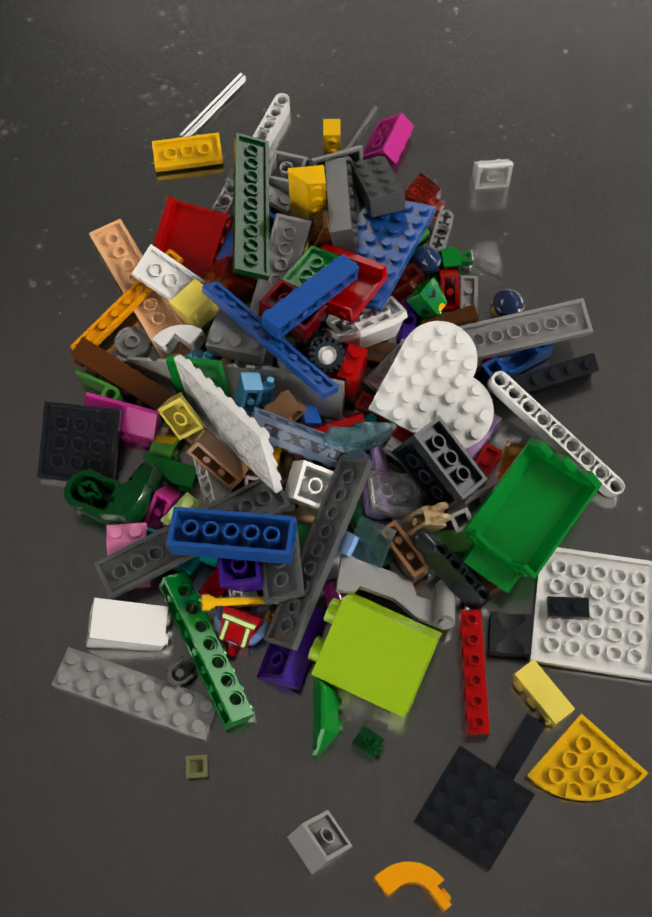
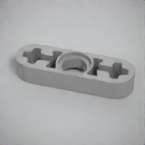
M449 210L439 212L429 243V247L437 250L439 253L441 249L446 248L453 224L454 215ZM444 217H447L446 224H443ZM444 230L446 234L441 236L437 234V231ZM437 241L440 242L438 249L435 248Z

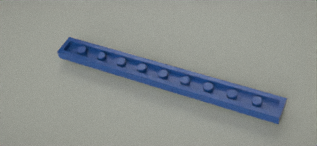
M216 280L202 286V293L322 399L338 392L339 386L283 337L277 340L262 327V319Z

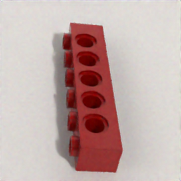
M460 610L458 618L466 739H487L490 734L481 610Z

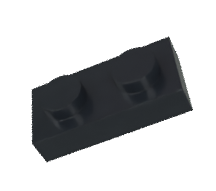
M548 596L546 599L547 618L588 620L590 618L589 598Z

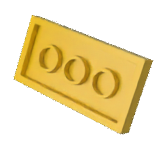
M219 132L152 141L156 172L223 164Z

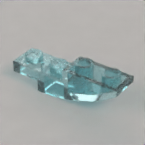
M362 422L359 428L330 427L323 438V443L325 446H342L344 452H360L373 449L390 439L397 428V424Z

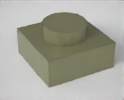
M207 754L186 756L187 779L208 778Z

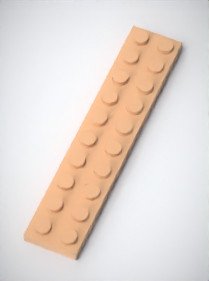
M118 219L90 232L89 235L124 294L138 280L131 273L143 255L122 220ZM153 291L133 312L146 331L160 358L166 360L168 355L155 345L152 338L166 328L184 324L169 304V300ZM179 342L169 355L178 356L181 354L183 357H186L193 350Z

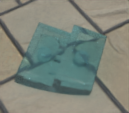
M361 516L354 535L360 537L352 556L382 568L396 530Z

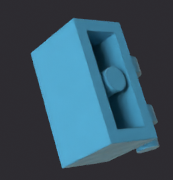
M259 372L240 373L235 394L236 405L242 407L247 415H252L255 407L259 408L260 405L265 407L272 398L271 392L275 387L274 378L269 376L262 383Z

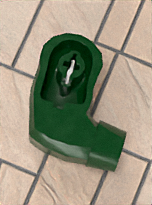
M141 463L129 477V481L122 484L94 470L84 469L73 474L67 481L64 488V498L69 505L99 523L106 525L139 523L148 512L154 493L161 488L165 476L154 466Z

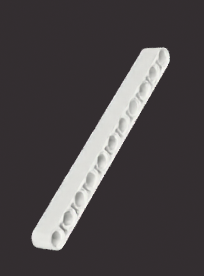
M279 93L275 96L252 136L269 141V148L290 112V101L287 94ZM226 182L211 210L224 214L228 212L231 216L233 215V185Z

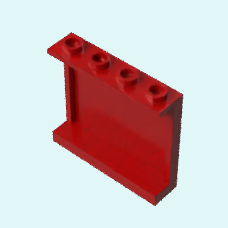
M168 196L153 246L163 253L171 249L183 258L184 262L181 265L206 282L211 283L212 280H215L217 274L216 267L218 262L216 259L227 237L228 229H231L233 224L232 216L228 212L225 214L181 202L175 197Z
M325 243L321 249L339 256L344 254L350 260L357 262L359 266L358 279L325 304L327 306L326 314L353 323L388 279L386 265Z

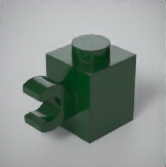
M364 725L352 741L351 746L371 761L375 757L380 758L386 748L383 746L385 739Z

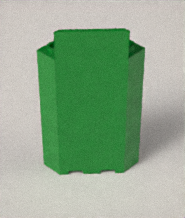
M530 438L463 529L468 535L467 539L473 544L461 559V562L507 594L520 576L524 578L528 576L535 579L602 483L592 471L578 469L568 456L553 453L544 440Z

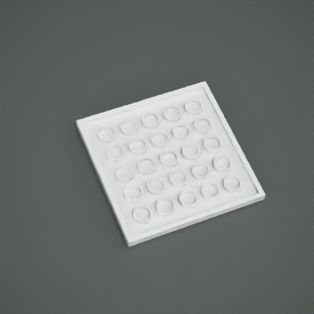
M557 547L537 575L529 662L534 659L538 664L652 681V561ZM548 596L589 598L590 618L588 620L547 618L546 599Z

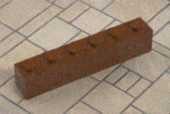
M84 337L81 338L70 354L74 359L73 363L77 366L89 368L90 374L96 378L99 376L105 379L104 382L120 388L119 392L129 398L131 395L136 398L135 402L142 407L148 406L152 410L157 411L163 403L174 396L165 388Z

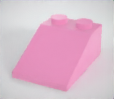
M147 523L107 525V556L148 536ZM150 580L138 587H150Z

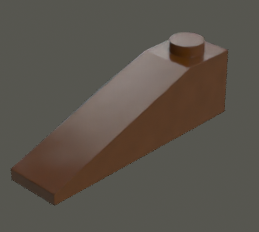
M321 211L314 215V217H310L309 220L312 221L308 236L309 248L311 245L321 248L325 243L333 246L327 212Z

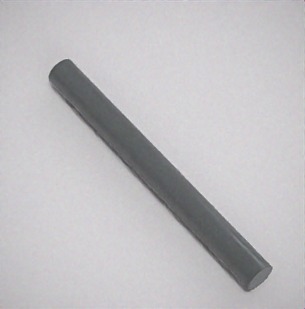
M373 104L343 149L353 147L377 111L378 107Z

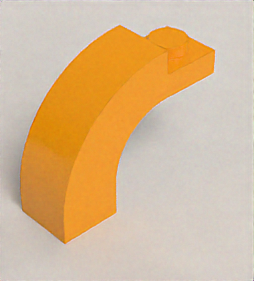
M417 862L396 863L385 868L374 877V880L387 897L404 885L414 884L423 887L443 912L452 905L449 902L451 897L444 888L440 890L438 887L444 879L435 870Z

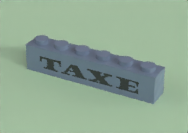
M257 407L252 412L251 417L256 420L261 428L264 427L270 435L268 440L272 447L284 448L288 453L303 455L305 459L319 461L329 468H336L340 456L362 459L365 456L364 447Z

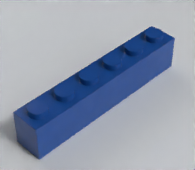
M344 254L334 258L328 266L321 268L312 278L306 279L300 287L293 289L287 297L280 299L271 309L265 310L262 314V327L275 339L279 340L357 280L359 266Z

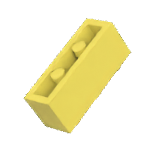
M534 659L514 674L512 678L513 685L519 692L522 691L526 695L528 704L533 709L536 708L541 714L540 718L547 726L550 725L554 728L575 710Z

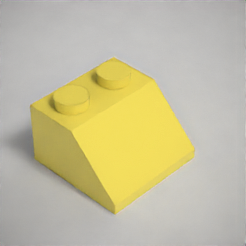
M194 279L169 301V304L185 325L201 329L217 315L219 307L202 293V286L204 285Z
M181 392L170 397L157 409L179 440L205 428L204 422Z

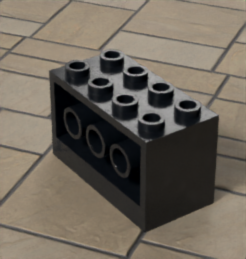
M440 416L436 417L391 452L432 506L440 502H447L448 508L446 510L463 501L488 480Z

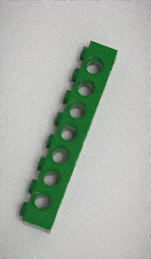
M186 571L164 577L158 587L225 730L248 722L254 715L252 704L247 700L242 684L238 682L235 669L227 659L226 651L218 640L216 630L212 628L208 613L201 610V599L193 588L192 580L187 576Z

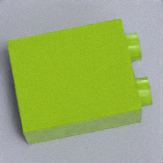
M354 593L344 596L342 601L333 598L324 616V621L332 624L326 639L318 635L308 654V659L316 662L311 675L404 718L412 706L442 633Z

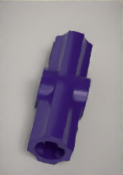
M408 297L404 298L403 308L407 311L408 317L401 324L396 344H399L401 339L407 338L416 327L418 313L407 302Z

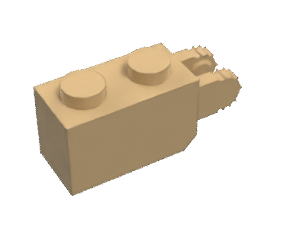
M440 502L434 506H422L401 520L402 528L409 539H412V535L418 529L425 528L432 532H438L446 527V522L451 519L448 513H444L448 508V503Z

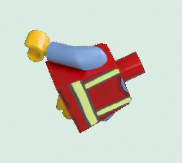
M218 606L214 616L216 632L219 634V639L228 642L225 649L226 654L236 657L239 647L247 648L254 646L266 636L272 621L269 619L271 611L267 612L264 620L262 616L234 606Z

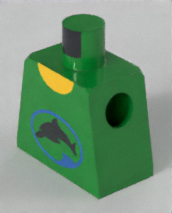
M434 277L420 283L407 299V302L423 320L444 314L442 309L447 304V300Z

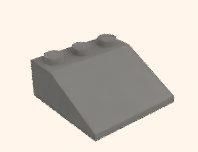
M219 308L209 331L206 342L207 350L214 352V356L263 365L267 349ZM251 309L257 316H259V310Z

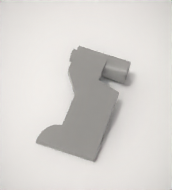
M341 554L336 592L351 594L361 589L394 601L417 621L443 630L450 629L455 625L456 595L442 580L436 584L435 600L433 602L416 595L411 578Z

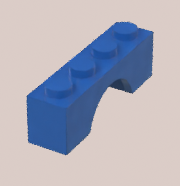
M554 344L517 351L505 358L495 357L481 365L479 376L485 384H488V380L497 371H503L508 376L513 377L550 357Z

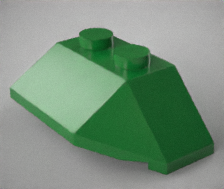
M313 676V759H318L338 739V732H343V719H338V710H342V698H338V691L330 683Z

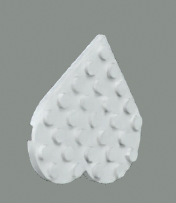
M445 321L427 322L418 326L408 335L368 410L413 434L440 416L465 449L475 445L484 438L491 427L494 415L493 402L489 392L482 383L473 378L477 368V351L472 339L462 328Z

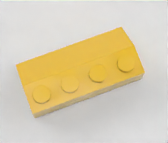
M324 165L288 168L291 215L296 218L309 220L310 217H314V215L321 211L327 212Z

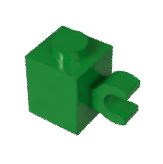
M446 247L440 251L442 270L457 269L460 275L462 265H472L473 260L466 259V257H471V251H464L462 255H460L459 247Z

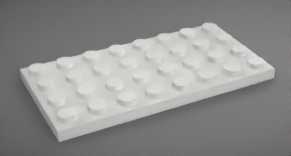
M181 354L174 357L188 402L205 426L275 493L281 491L280 481L282 478L276 468L278 464L272 454L274 450L268 440L270 438L268 431L264 427L261 428L253 417H249L242 407H238L231 397H227L220 387L217 388L209 377L206 378L199 368L196 369L189 359H185Z

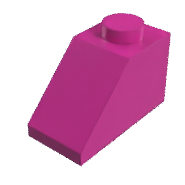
M169 485L155 491L144 523L146 522L148 527L155 530L163 528L161 519L182 498L183 494Z

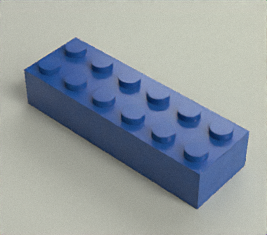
M174 507L166 545L171 554L292 564L298 526L295 516Z

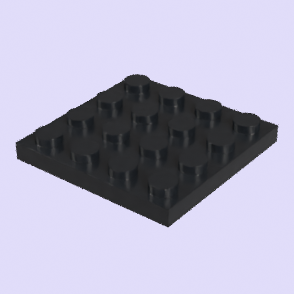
M44 401L37 478L68 481L73 474L84 469H90L115 480L122 410Z
M459 745L414 821L490 871L535 793Z

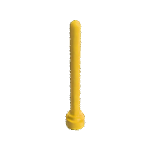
M201 594L202 611H210L215 606L265 604L264 596L214 598L210 594Z

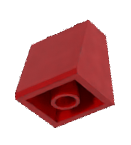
M349 343L343 348L345 352V358L342 360L343 364L339 365V369H334L333 372L327 371L326 375L332 379L345 381V399L355 402L367 372L368 349Z

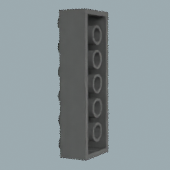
M346 157L325 160L329 230L332 244L334 247L357 254V248L360 247L359 238L356 237V235H359L357 224H355L358 223L357 214L354 212L357 211L356 202L353 200L356 197L355 190L353 189L355 187L354 179L350 175L352 174L351 165L347 164Z

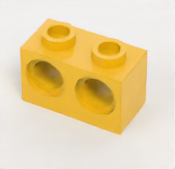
M323 119L324 155L341 150L340 119Z

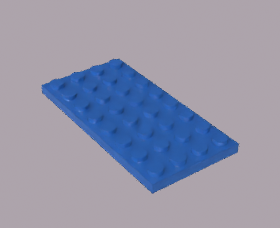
M405 200L406 210L371 217L367 207H363L357 218L358 223H355L359 231V235H356V237L359 238L360 247L357 248V255L385 264L388 279L366 305L365 309L378 312L383 310L436 212L435 206Z

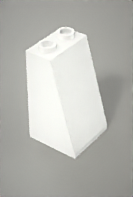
M94 598L90 609L86 648L162 651L164 645L168 644L169 633H166V625L169 626L171 619L168 607Z

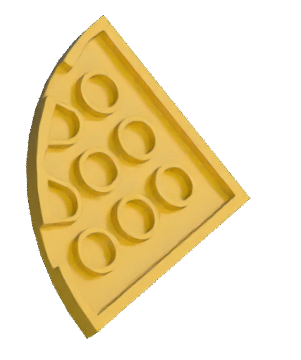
M581 713L526 777L543 790L565 799L600 801L628 791L638 784L648 772Z

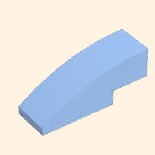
M346 530L338 551L349 557L352 556L360 537Z

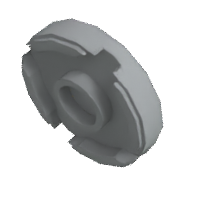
M128 326L120 330L115 336V348L117 353L127 359V356L143 357L149 352L151 341L144 328Z

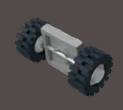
M318 327L309 339L302 343L303 350L310 361L322 372H333L334 369H339L338 366L343 364L342 360L345 358L343 346L338 341L339 337L334 331Z

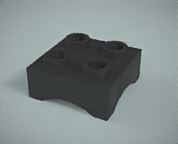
M491 611L489 617L488 655L529 659L531 656L532 615Z

